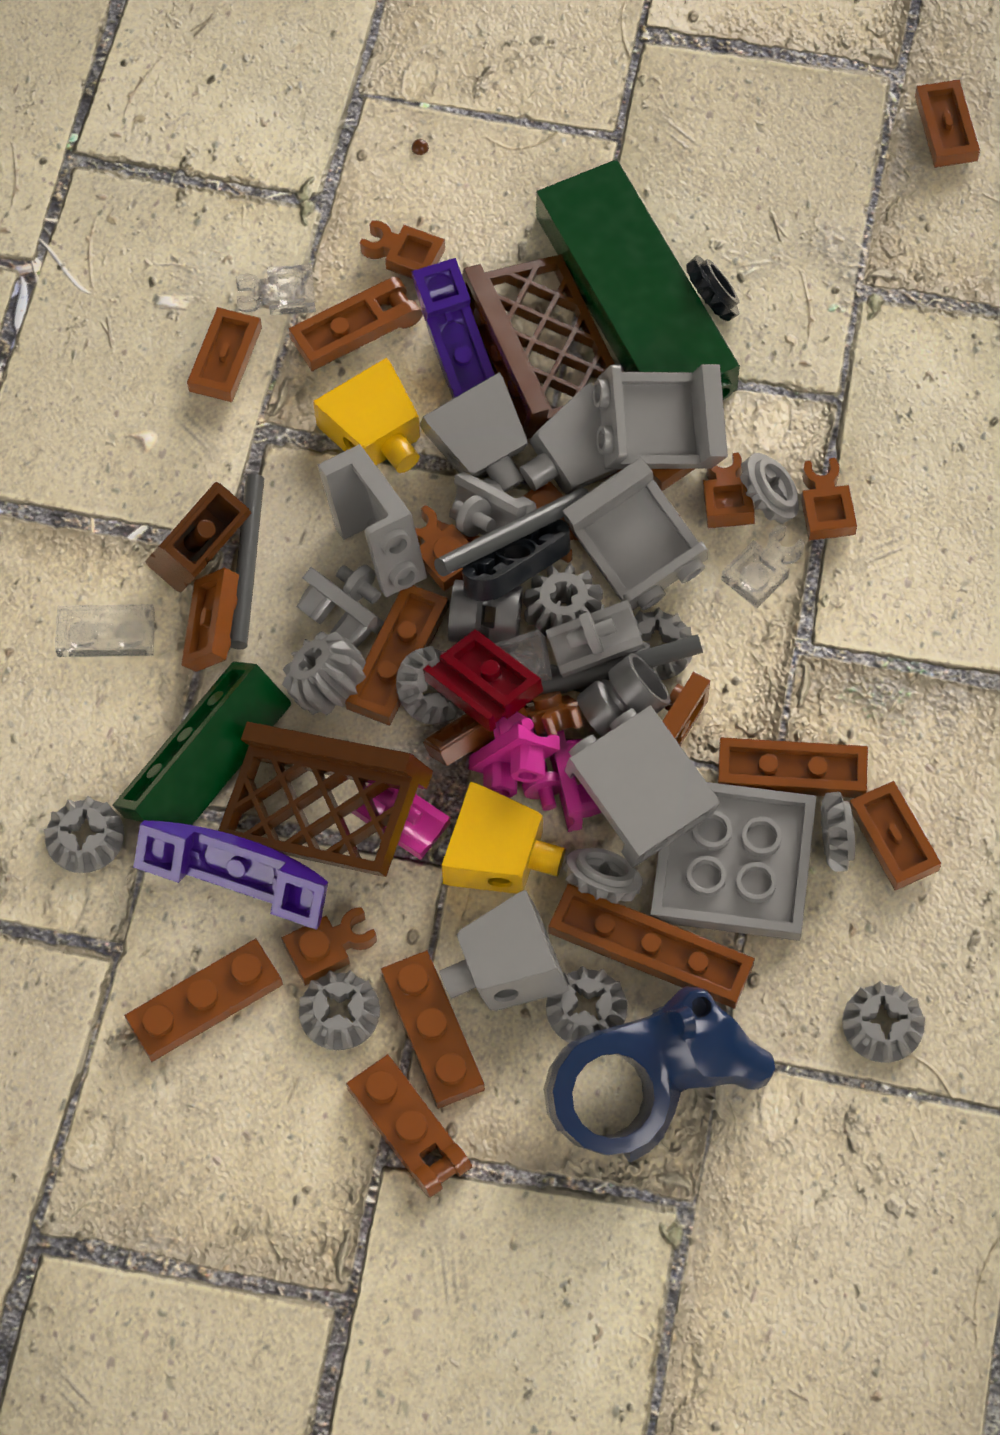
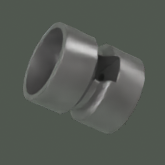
M455 579L450 602L448 640L459 642L476 629L499 647L516 648L521 622L523 587L517 586L495 600L475 601L464 594L463 580ZM486 606L496 607L495 622H484Z
M630 653L608 672L610 681L605 679L601 682L595 681L577 696L582 713L601 737L612 731L609 725L624 712L634 709L638 714L651 705L655 712L658 713L671 701L669 693L659 676L642 658L633 653Z

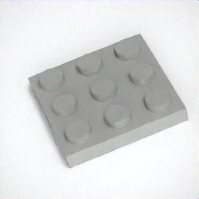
M707 782L720 800V804L711 817L659 851L650 916L673 925L800 941L816 796Z

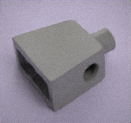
M500 372L423 416L420 423L421 429L458 473L467 472L478 478L487 472L492 480L501 484L504 493L524 481L511 458L522 452L528 442Z
M591 382L584 386L529 440L538 456L519 469L523 479L533 491L538 490L554 479L560 489L565 494H569L581 487L611 476L620 470L605 469L604 454L598 452L597 432L599 426H601L600 408H596L594 405V386Z
M526 890L517 893L460 929L457 938L465 960L439 971L451 999L477 988L478 993L488 1008L493 1011L570 990L540 913Z

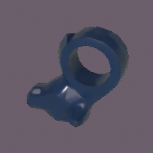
M685 986L664 1006L652 1010L653 1014L648 1017L595 1031L566 1045L548 1070L543 1088L546 1110L557 1131H560L574 1145L602 1155L623 1153L630 1163L649 1153L664 1138L676 1112L682 1091L726 1084H734L747 1090L762 1088L768 1084L774 1074V1058L770 1052L750 1040L736 1020L721 1009L706 990L700 987ZM613 1054L622 1057L635 1068L642 1082L643 1100L638 1115L629 1126L615 1134L597 1135L581 1123L574 1110L573 1089L577 1076L586 1064L600 1056Z

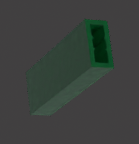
M617 159L536 191V218L556 253L562 255L584 302L625 372L693 373L702 364L720 365L723 400L728 398L734 391H737L739 363Z

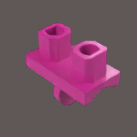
M518 712L508 719L503 717L496 722V729L493 730L495 740L469 756V770L483 774V786L508 798L517 794V781L531 783L545 777V759L560 750V736L552 734L547 737H539L535 735L533 721Z
M564 730L557 732L558 736H560V750L549 756L553 772H548L545 761V777L537 782H523L522 788L526 798L540 799L542 810L544 811L556 808L554 796L559 794L567 831L572 832L582 830L583 818L592 817L602 812L583 785H577L575 777L570 779L564 771L569 758L572 757L569 753L570 749L583 739L566 741Z
M388 788L373 798L379 815L394 806L399 789ZM415 794L398 845L421 860L450 825V817ZM365 804L352 812V814L365 823L371 821Z

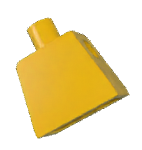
M387 357L313 401L316 425L343 451L360 444L376 466L388 460L398 473L407 472L419 461L420 455L411 445L420 438L419 417Z
M470 781L441 865L443 884L517 894L524 891L531 869L558 877L566 848L540 841L543 833V815L538 811Z

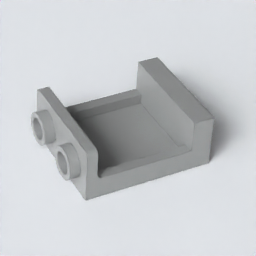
M702 364L693 373L621 372L620 365H610L595 381L593 401L595 407L600 408L601 426H599L597 432V448L600 454H604L605 469H624L640 457L645 460L650 469H712L728 457L720 365Z
M359 444L318 464L335 528L343 540L365 530L379 587L384 596L389 597L427 578L412 514L363 447Z
M642 457L563 510L565 522L568 523L570 530L621 601H629L632 611L639 606L642 610L652 607L666 595L664 589L678 579L681 583H686L705 569L703 562L708 560L707 547L702 541H697L653 480V472Z
M651 705L638 714L634 709L624 712L609 725L612 731L596 740L594 735H590L578 742L570 749L569 753L572 757L569 758L564 770L570 779L575 776L578 778L623 841L625 846L621 853L632 868L711 817L720 804L718 797Z

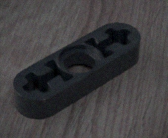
M559 519L462 568L464 594L475 601L498 599L566 556L571 549L568 523Z

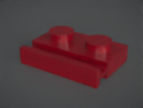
M476 629L440 655V662L433 667L427 665L423 668L425 682L490 732L496 729L495 723L501 718H510L543 692L542 680L539 676Z

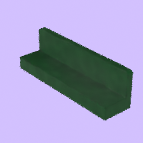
M233 661L112 806L124 818L140 822L144 820L193 825L243 764L249 745L241 740L246 723L252 722L274 727L291 706V701L257 664Z

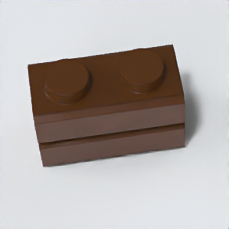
M215 482L148 557L145 563L174 590L181 593L250 516L251 511L221 483Z

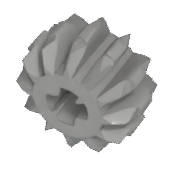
M571 563L565 568V572L559 573L553 565H550L547 569V577L536 574L531 579L532 589H527L523 595V604L527 608L524 611L525 621L528 625H535V634L538 636V639L547 636L546 630L575 620L579 618V615L586 612L593 613L604 609V605L600 602L603 599V590L600 585L592 584V575L589 570L576 576L575 568Z
M321 631L313 641L305 639L303 647L299 651L291 653L293 660L283 668L286 677L282 685L303 710H308L313 715L318 712L328 715L336 705L344 707L345 701L350 695L358 694L355 687L366 677L362 671L366 661L361 656V652L345 636L339 635L336 631L330 634Z

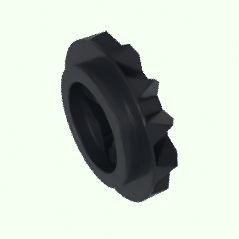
M696 255L686 264L690 281L714 314L725 321L732 320L739 315L737 307L739 298L724 274L711 260L706 259L704 261L700 256Z

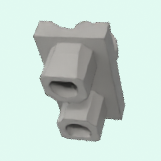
M462 472L455 475L456 498L450 509L449 517L456 520V527L462 534L474 537L479 533L485 535L536 510L537 506L535 502L524 496L515 499L504 493L501 484L490 478L480 480L467 472Z
M343 565L336 574V577L345 583L343 589L312 567L302 577L310 585L305 590L296 607L321 624L337 604L346 612L330 633L336 631L339 635L345 636L356 648L372 631L378 635L384 624V621L358 602L364 597L374 604L381 596V592L372 586L376 572L368 565L360 566L354 572Z
M628 600L593 613L586 612L579 615V618L546 630L563 678L645 648Z

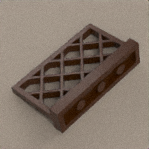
M561 254L484 272L481 264L463 269L462 277L471 299L470 308L494 374L496 375L500 372L526 438L530 439L563 407L551 408L546 398L549 387L574 397L588 384L591 377L598 379L610 365H615ZM554 271L560 285L557 291H554L534 282L537 275ZM507 283L521 289L516 300L513 301L497 294L494 285ZM527 292L550 302L545 314L522 305ZM556 305L575 313L578 320L574 327L551 317ZM515 315L538 325L532 337L514 330L511 322ZM544 328L568 338L562 350L538 340ZM573 341L592 348L595 356L591 363L568 353ZM532 351L556 361L550 373L531 366L528 358ZM561 364L585 373L580 386L556 377Z
M247 722L241 740L249 745L218 831L254 841L287 856L387 877L417 788L427 790L433 770L411 753ZM260 763L273 764L277 777L257 789L254 779ZM307 771L313 772L318 784L297 797L291 782ZM348 779L354 780L359 793L338 806L331 790ZM283 788L289 803L269 816L263 800ZM388 788L399 789L394 806L379 815L373 798ZM323 796L330 812L309 825L303 809ZM365 804L371 821L350 834L344 817ZM255 807L261 822L244 833L236 831L241 815ZM295 815L301 831L286 841H280L275 827ZM336 823L342 840L327 850H321L315 836ZM377 832L381 843L375 860L362 859L356 845Z

